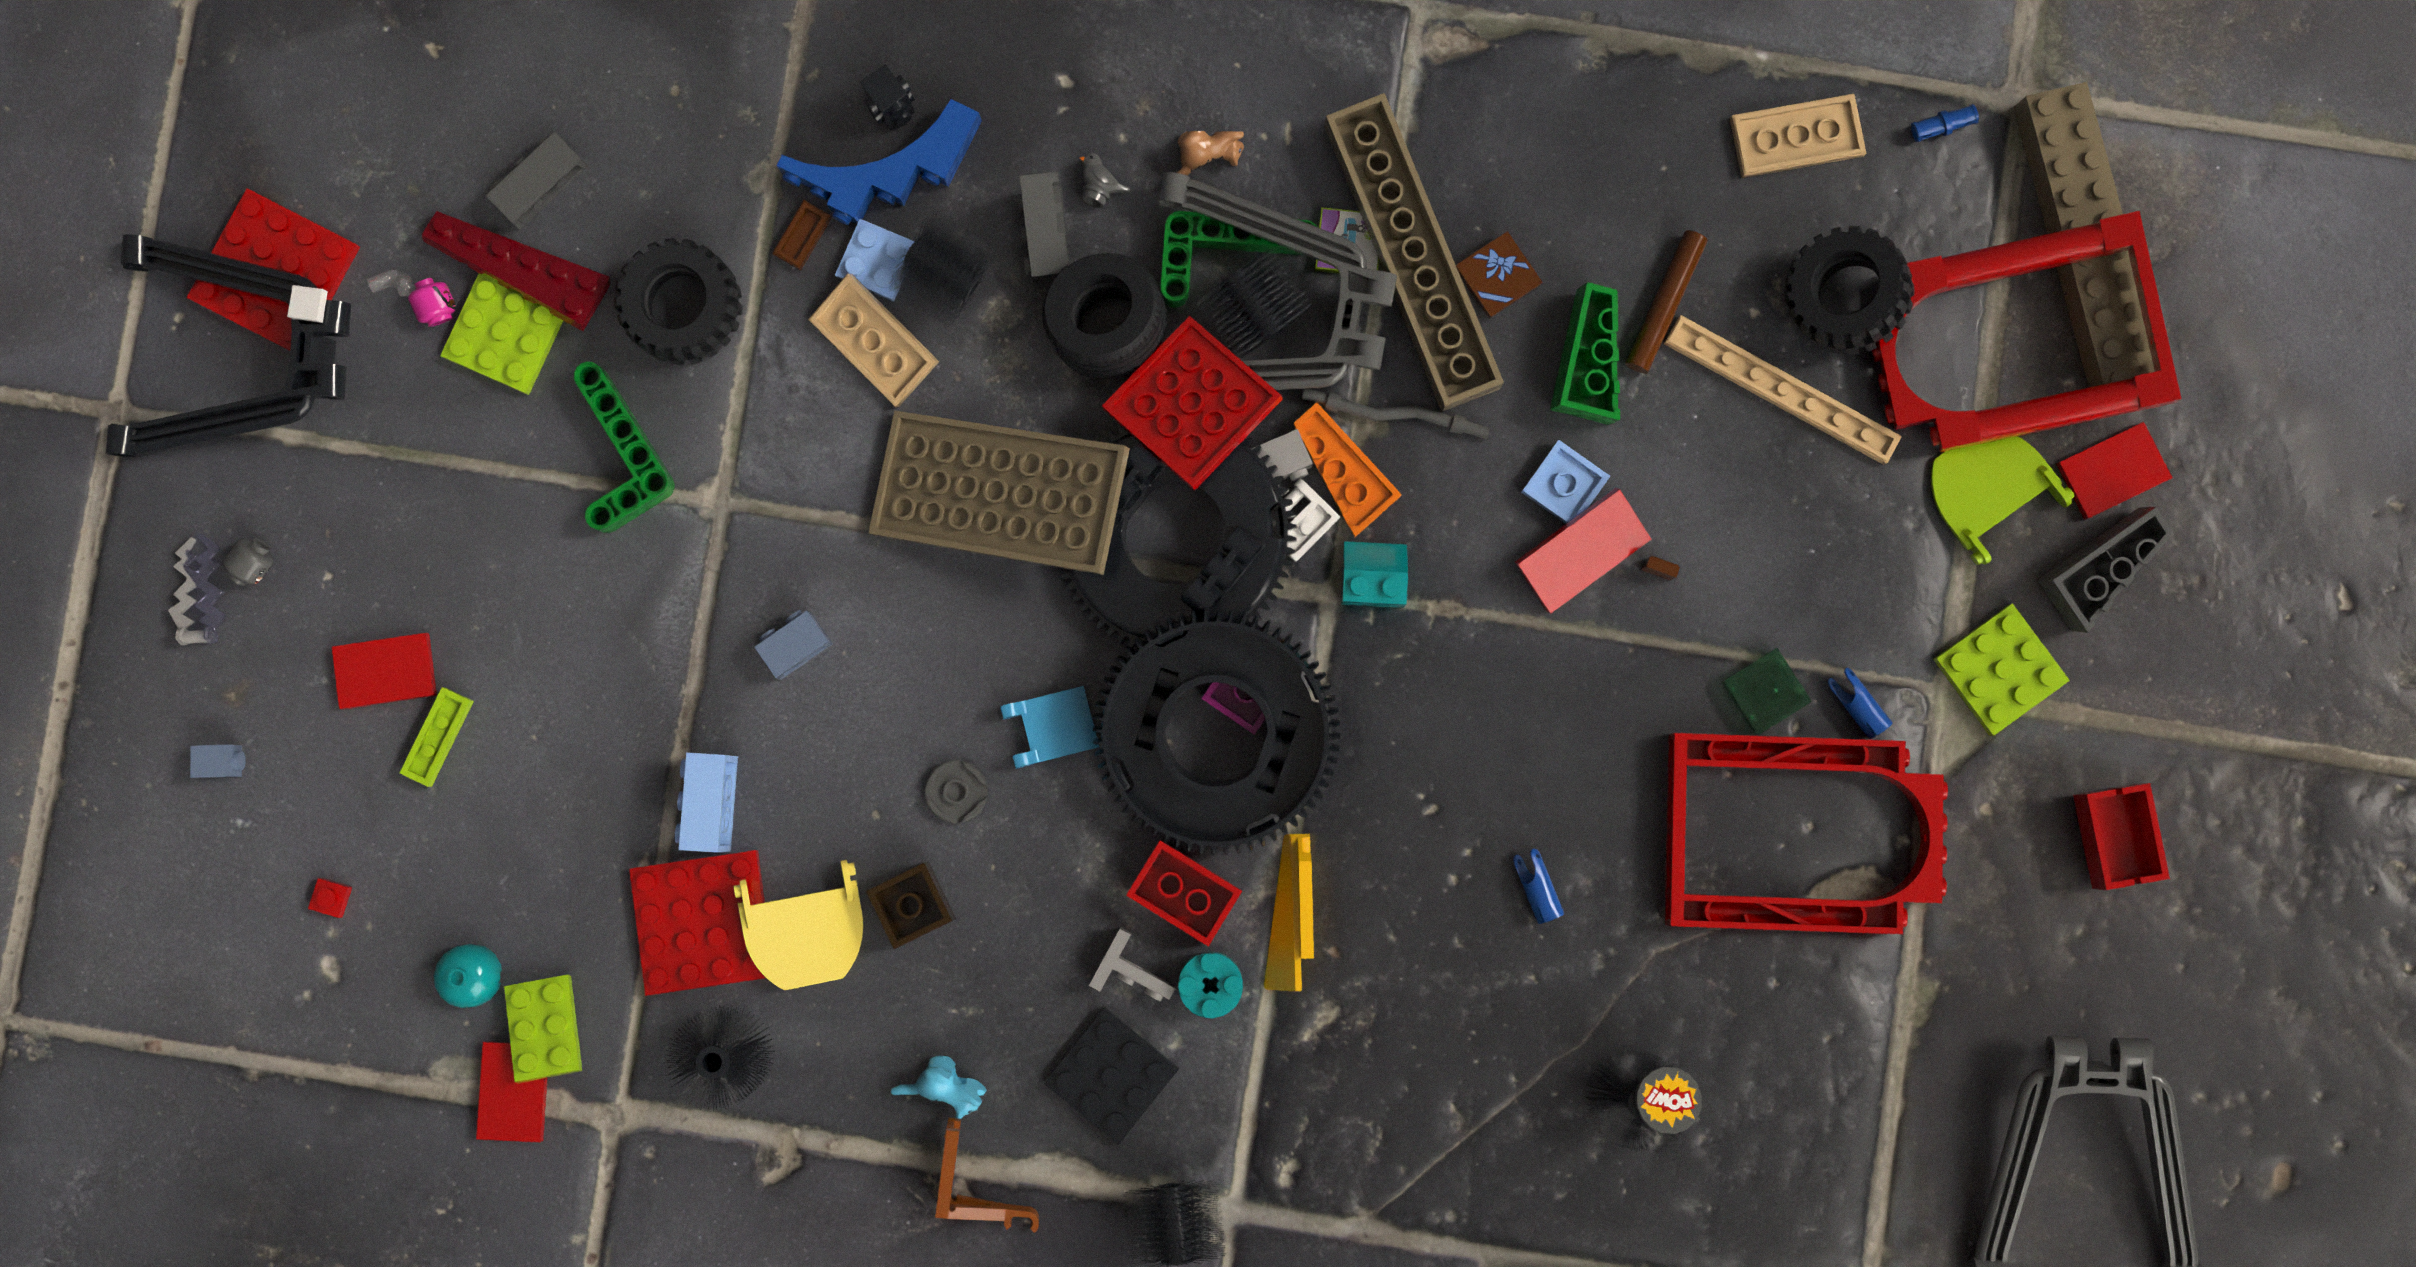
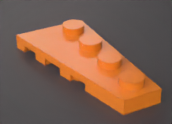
M1317 402L1293 423L1294 428L1298 429L1307 452L1354 538L1402 496Z

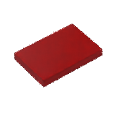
M2144 422L2056 463L2067 487L2074 493V500L2084 520L2173 478Z
M429 633L332 646L339 709L344 710L437 696Z
M483 1042L476 1139L542 1142L544 1140L548 1078L516 1083L514 1080L510 1042Z

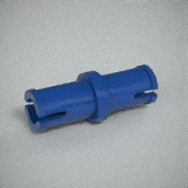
M1974 104L1951 112L1944 110L1938 112L1935 117L1911 123V133L1915 142H1920L1940 134L1943 136L1951 135L1953 130L1978 124L1979 114Z

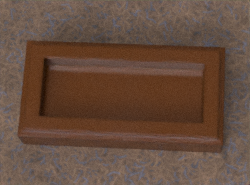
M803 200L772 254L801 271L831 221L832 216Z

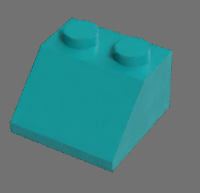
M1344 541L1341 605L1404 608L1407 605L1408 586L1407 545Z

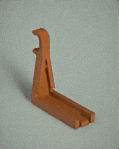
M948 1117L944 1134L945 1145L935 1218L1004 1221V1226L1007 1230L1012 1225L1011 1219L1013 1217H1025L1032 1220L1030 1229L1035 1233L1039 1226V1214L1033 1207L1005 1204L963 1195H957L956 1198L951 1197L961 1119Z

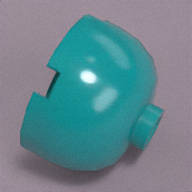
M475 944L456 946L444 953L436 964L433 974L435 989L439 996L450 1005L460 1008L481 1006L491 1000L500 988L501 964L496 955L485 946Z

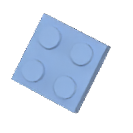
M859 219L835 276L843 280L847 274H853L869 292L894 302L899 289H894L895 285L892 279L899 272V267L904 263L902 262L905 258L904 255L907 254L909 247H911L914 241Z
M1558 440L1521 493L1567 524L1590 506L1610 478V475Z

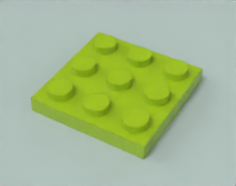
M479 273L440 356L529 395L563 320L552 315L549 309L537 302L533 304L524 299L523 295L514 289H506L499 285L498 281L491 276Z
M2013 603L2008 604L1933 659L1989 736L1999 733L2070 681Z

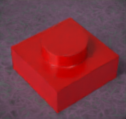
M318 878L308 909L336 918H342L352 887L325 878Z

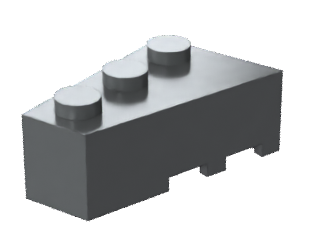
M1058 172L1019 176L1021 194L1017 195L1019 213H1024L1025 225H1021L1022 243L1028 244L1029 255L1024 256L1026 275L1031 274L1034 283L1053 282V279L1065 267L1069 266L1062 189Z

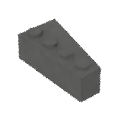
M2139 507L2037 580L2070 630L2088 633L2095 625L2096 619L2102 612H2106L2111 607L2115 597L2124 587L2130 585L2135 579L2134 575L2144 564H2148L2173 535V531L2157 507Z

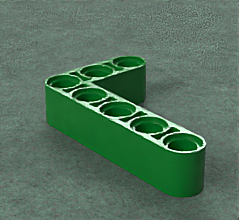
M1176 211L1168 216L1165 223L1161 294L1164 302L1170 307H1180L1187 302L1190 292L1193 247L1252 252L1266 251L1267 253L1271 249L1273 250L1271 251L1272 253L1303 254L1252 234L1246 239H1238L1233 233L1237 228L1196 212ZM1300 220L1305 223L1316 226V224H1314L1312 221ZM1176 223H1184L1188 230L1182 235H1177L1172 232L1171 228ZM1208 225H1214L1219 229V233L1214 237H1208L1203 234L1202 230ZM1176 253L1185 256L1186 261L1180 266L1172 265L1169 262L1171 255ZM1172 284H1178L1184 289L1183 293L1177 297L1170 296L1166 290Z
M583 362L574 371L575 383L633 475L632 479L591 503L585 511V519L590 527L603 533H611L669 498L674 491L675 483L608 373L593 362ZM591 372H597V381L592 385H587V376ZM608 398H613V408L610 411L603 412V402ZM630 424L631 431L629 435L625 438H619L618 431L620 427ZM641 450H646V461L643 464L636 465L635 455ZM658 476L662 477V488L658 491H652V480ZM635 493V505L625 508V497L628 494ZM603 510H608V521L603 525H599L597 522L598 514Z

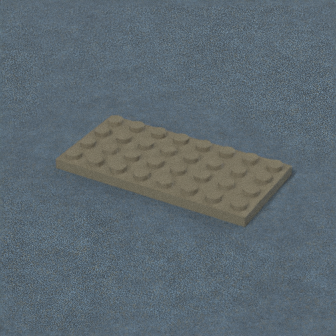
M894 410L868 533L875 536L1104 575L1130 448L1124 445Z

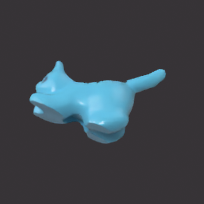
M940 1055L929 1060L928 1067L920 1074L915 1084L896 1086L891 1089V1094H920L929 1100L946 1102L955 1109V1118L961 1119L963 1116L978 1109V1106L982 1103L979 1096L984 1095L987 1090L985 1086L975 1079L958 1077L956 1075L955 1062L948 1056Z

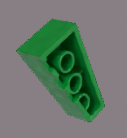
M1589 282L1577 288L1550 410L1607 425L1620 421V409H1618L1620 384L1617 379V362L1619 361V348H1617L1618 292L1616 289Z

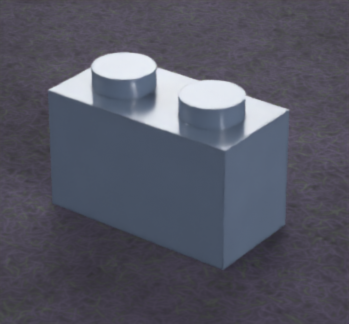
M799 610L786 618L785 622L787 624L776 631L773 628L759 637L760 643L755 646V649L777 679H784L833 645V642L813 613L809 611L802 613Z

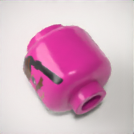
M427 278L414 284L416 289L409 294L408 300L420 323H427L429 327H433L453 319L451 314L456 311V305L446 283H434L433 278Z

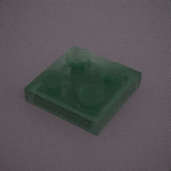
M1778 648L1771 650L1722 681L1725 689L1756 736L1812 702Z

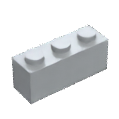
M1298 429L1260 445L1262 451L1258 457L1262 458L1269 455L1271 458L1266 467L1268 468L1273 465L1278 467V470L1272 474L1273 478L1277 476H1283L1284 479L1290 477L1291 482L1309 474L1307 469L1312 468L1313 463Z

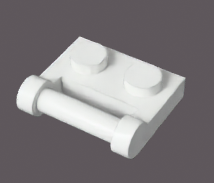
M1301 478L1293 485L1295 488L1284 498L1292 499L1293 501L1292 505L1285 507L1286 511H1290L1303 497L1310 502L1290 522L1297 525V529L1288 531V535L1297 538L1296 542L1288 543V547L1296 551L1295 554L1288 555L1295 563L1340 519V516ZM1273 509L1270 512L1272 533L1275 538L1281 539L1282 536H1277V531L1274 527L1276 525V518Z

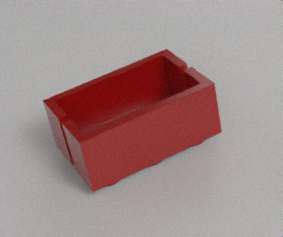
M2136 783L2073 795L2092 889L2111 890L2170 879L2150 783Z

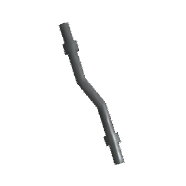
M1304 389L1302 396L1303 400L1313 403L1317 402L1319 405L1325 406V410L1335 413L1339 410L1374 422L1418 418L1450 428L1449 432L1459 435L1466 433L1483 439H1487L1490 427L1467 421L1465 416L1458 414L1451 416L1418 405L1375 409L1342 399V395L1334 392L1326 394L1313 389Z

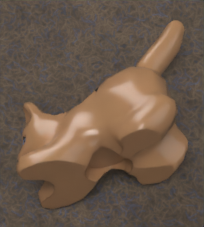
M1205 131L1183 133L1178 139L1182 168L1176 173L1188 176L1193 170L1218 158L1229 161L1231 166H1238V159L1244 149V144L1237 140L1243 138L1244 133L1221 131L1215 132L1212 136H1209Z

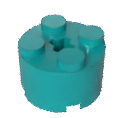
M1206 951L1194 955L1185 963L1179 976L1178 989L1182 1002L1192 1013L1200 1017L1213 1019L1224 1016L1235 1008L1242 995L1243 980L1240 969L1233 959L1220 952ZM1207 977L1211 980L1216 977L1218 979L1216 983L1218 990L1210 989L1205 991L1203 989L1205 987L1203 979Z

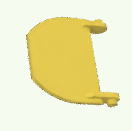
M840 861L844 887L750 905L746 879L739 880L740 885H734L735 897H742L743 899L742 903H738L743 936L749 955L760 972L777 987L789 990L843 979L852 967L858 955L863 935V917L857 882L850 879V876L856 875L854 862Z

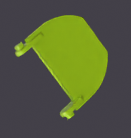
M2018 436L1945 451L1933 460L1931 488L1936 507L1944 522L1964 548L1970 549L1973 552L1971 559L1976 565L1981 563L1986 565L1992 560L1989 552L1979 541L1978 537L2045 489H2048L2055 500L2064 508L2071 505V499L2074 498L2072 490L2068 487H2062L2060 478L2040 453Z

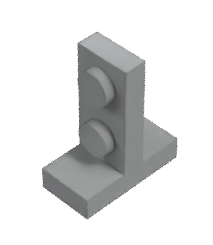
M1121 927L1089 986L1101 991L1113 969L1118 972L1116 977L1131 986H1133L1134 982L1145 986L1144 993L1158 1001H1161L1163 997L1169 1000L1176 988L1175 985L1120 956L1132 934Z

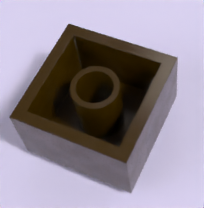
M924 862L866 891L893 949L899 948L956 920L929 862Z

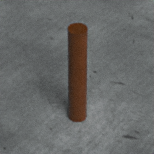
M1691 230L1684 232L1625 362V365L1630 369L1648 374L1708 242V239L1702 234Z

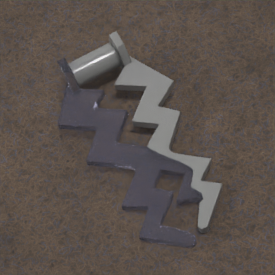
M198 534L197 537L208 549L199 557L189 553L196 543V539L192 537L175 552L182 560L173 567L187 578L173 594L181 602L168 610L178 628L176 640L180 645L207 642L208 644L218 642L217 629L228 616L212 606L225 592L208 582V577L221 566V564L211 560L221 547L202 534ZM195 560L202 565L196 572L189 568ZM198 587L206 595L195 607L207 614L199 620L207 625L204 630L188 631L187 628L195 623V621L183 614L197 602L188 593Z

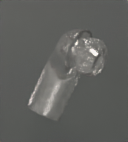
M390 269L367 278L368 285L373 293L392 287L398 290L400 296L406 297L415 290V286L412 284L413 279L410 275L396 269Z

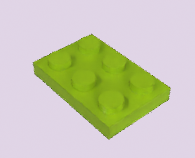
M567 974L504 986L515 1082L521 1083L582 1071L571 976Z

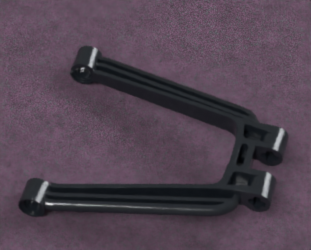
M123 235L121 265H123V269L142 272L158 270L286 302L288 305L290 304L293 285L317 288L311 280L298 274L153 240L146 236ZM326 300L323 323L291 318L290 362L285 385L279 392L145 422L130 423V426L111 423L108 425L106 454L136 457V453L157 451L288 425L305 417L312 408L314 399L344 400L347 367L335 364L336 341L324 336L349 337L351 304L342 301Z

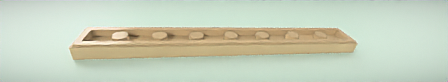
M1682 315L1678 317L1664 342V345L1883 465L1888 463L1902 437Z

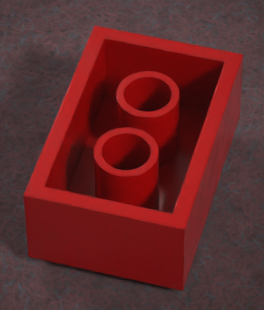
M1160 840L1126 896L1209 947L1242 893V890Z

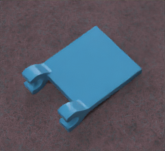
M1084 686L1000 707L1003 720L1021 716L1030 751L1013 755L1016 769L1099 747V745L1093 744V740L1097 736L1096 732H1093L1094 724Z

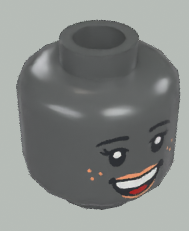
M243 538L236 541L223 559L226 576L242 586L260 582L273 565V557L269 552L270 547L268 544L258 538H253V540Z

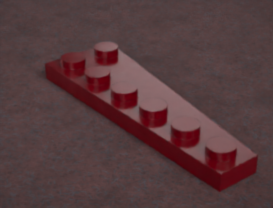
M436 211L422 233L423 242L451 258L467 264L469 268L476 272L491 276L498 281L499 285L506 289H514L521 293L524 299L533 304L537 302L549 309L552 315L581 331H584L611 285L609 276Z

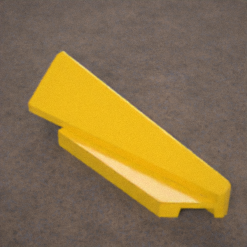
M1286 834L1283 838L1264 988L1279 991H1302L1301 959L1314 958L1310 834Z

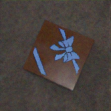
M1508 231L1456 265L1460 277L1489 319L1543 283Z

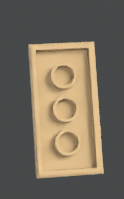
M1854 94L1736 114L1730 117L1742 178L1864 157L1867 154Z
M847 274L808 319L895 407H899L939 363L853 274Z

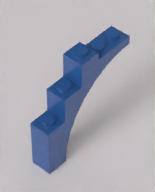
M950 99L939 118L920 138L901 151L879 161L857 166L826 167L803 163L782 155L776 166L783 174L782 179L796 187H799L801 183L811 188L810 193L822 200H827L830 197L827 206L833 212L832 217L846 225H849L850 221L858 224L859 219H863L876 193H878V199L891 206L895 202L904 206L920 174H923V180L934 186H939L941 183L949 187L982 120L979 112Z

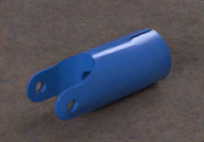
M1845 668L1844 673L1853 685L1855 695L1846 693L1832 678L1828 679V685L1870 740L1889 728L1893 722L1850 668Z
M1532 849L1530 856L1535 867V875L1529 872L1520 855H1515L1513 862L1537 923L1542 924L1563 916L1564 911L1540 852L1537 849Z

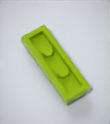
M441 687L400 774L427 787H432L474 701L446 687Z

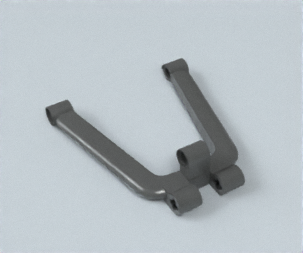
M1163 172L1158 205L1194 211L1329 264L1340 272V298L1334 301L1329 329L1332 337L1326 352L1318 357L1243 361L1248 367L1275 390L1311 389L1332 386L1346 375L1350 366L1371 370L1381 369L1386 338L1358 333L1362 303L1380 307H1392L1397 280L1396 274L1367 269V262L1363 251L1357 244L1347 238L1203 182L1191 180L1187 175ZM1134 372L1128 373V374H1127V379H1128Z
M2048 1036L2045 1041L2046 1067L2030 1073L2024 1079L2018 1091L1977 1240L1975 1256L1969 1257L1967 1267H2005L2004 1262H2008L2009 1249L2052 1106L2057 1098L2063 1095L2079 1093L2123 1094L2140 1098L2165 1253L2164 1262L2161 1267H2202L2198 1262V1249L2175 1098L2171 1085L2166 1078L2153 1071L2154 1053L2151 1041L2147 1038L2114 1037L2110 1043L2111 1066H2108L2103 1061L2088 1060V1048L2084 1037Z

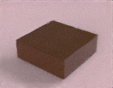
M1650 556L1644 560L1641 570L1671 581L1677 578L1680 567L1677 564Z

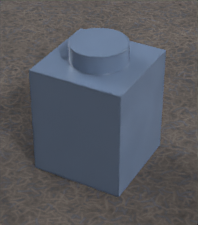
M242 745L190 746V778L242 777V770L245 768L246 763Z

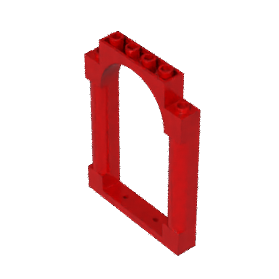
M2140 211L2100 219L2097 223L1943 258L1940 255L1907 264L1914 284L1915 295L1911 297L1913 309L1927 298L1942 292L2128 251L2155 372L1979 411H1950L1925 402L1908 387L1897 365L1896 338L1899 329L1894 328L1891 331L1893 338L1887 343L1883 339L1875 343L1877 348L1872 350L1874 361H1880L1883 373L1878 374L1881 393L1887 392L1889 404L1884 405L1887 422L1893 423L1895 430L1933 422L1934 427H1929L1932 445H1938L1939 451L1945 452L2165 406L2181 400Z
M1692 733L1669 734L1665 925L1678 927L1903 934V927H1906L1908 923L1907 909L1903 908L1904 902L1942 903V897L1947 892V882L1945 877H1943V864H1946L1947 848L1943 845V832L1947 830L1948 820L1947 815L1943 813V800L1947 799L1948 785L1944 781V774L1905 773V767H1908L1910 762L1909 749L1905 748L1906 741ZM1687 766L1849 771L1868 773L1881 777L1901 790L1916 812L1921 837L1916 862L1908 876L1898 886L1881 896L1869 899L1844 900L1685 894Z

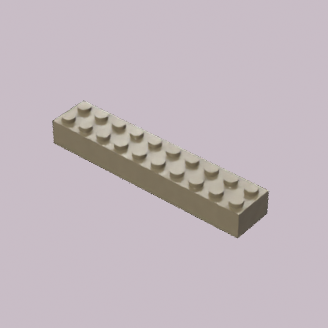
M2087 82L2028 95L2013 108L2047 234L2097 223L2100 219L2122 215L2120 201ZM2128 251L2056 267L2063 293H2067L2064 297L2088 387L2155 372Z
M1385 93L1327 115L1324 125L1376 250L1384 272L1397 275L1394 298L1441 412L1500 390L1504 381Z

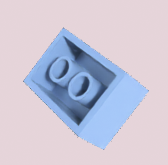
M686 753V759H682L680 777L684 778L683 791L679 792L677 800L678 811H682L681 824H677L675 828V842L679 843V850L717 853L731 852L738 756Z

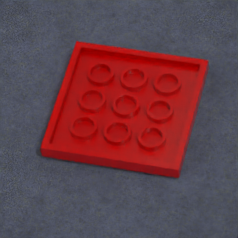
M246 188L211 253L301 275L311 280L318 289L328 291L326 300H332L360 246ZM198 280L195 281L186 298L290 351L292 325L291 318L287 317L289 305L286 302Z
M1189 316L1102 405V408L1195 491L1283 399L1280 393Z
M758 850L629 869L645 996L766 978L756 967L747 950L738 903H742L743 899L742 897L736 898L734 892V885H740L739 880L746 879L750 905L765 902Z

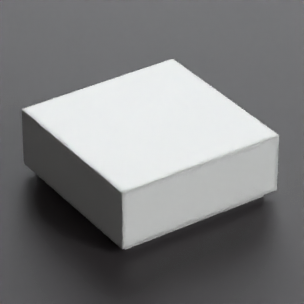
M293 285L287 317L323 323L328 291Z

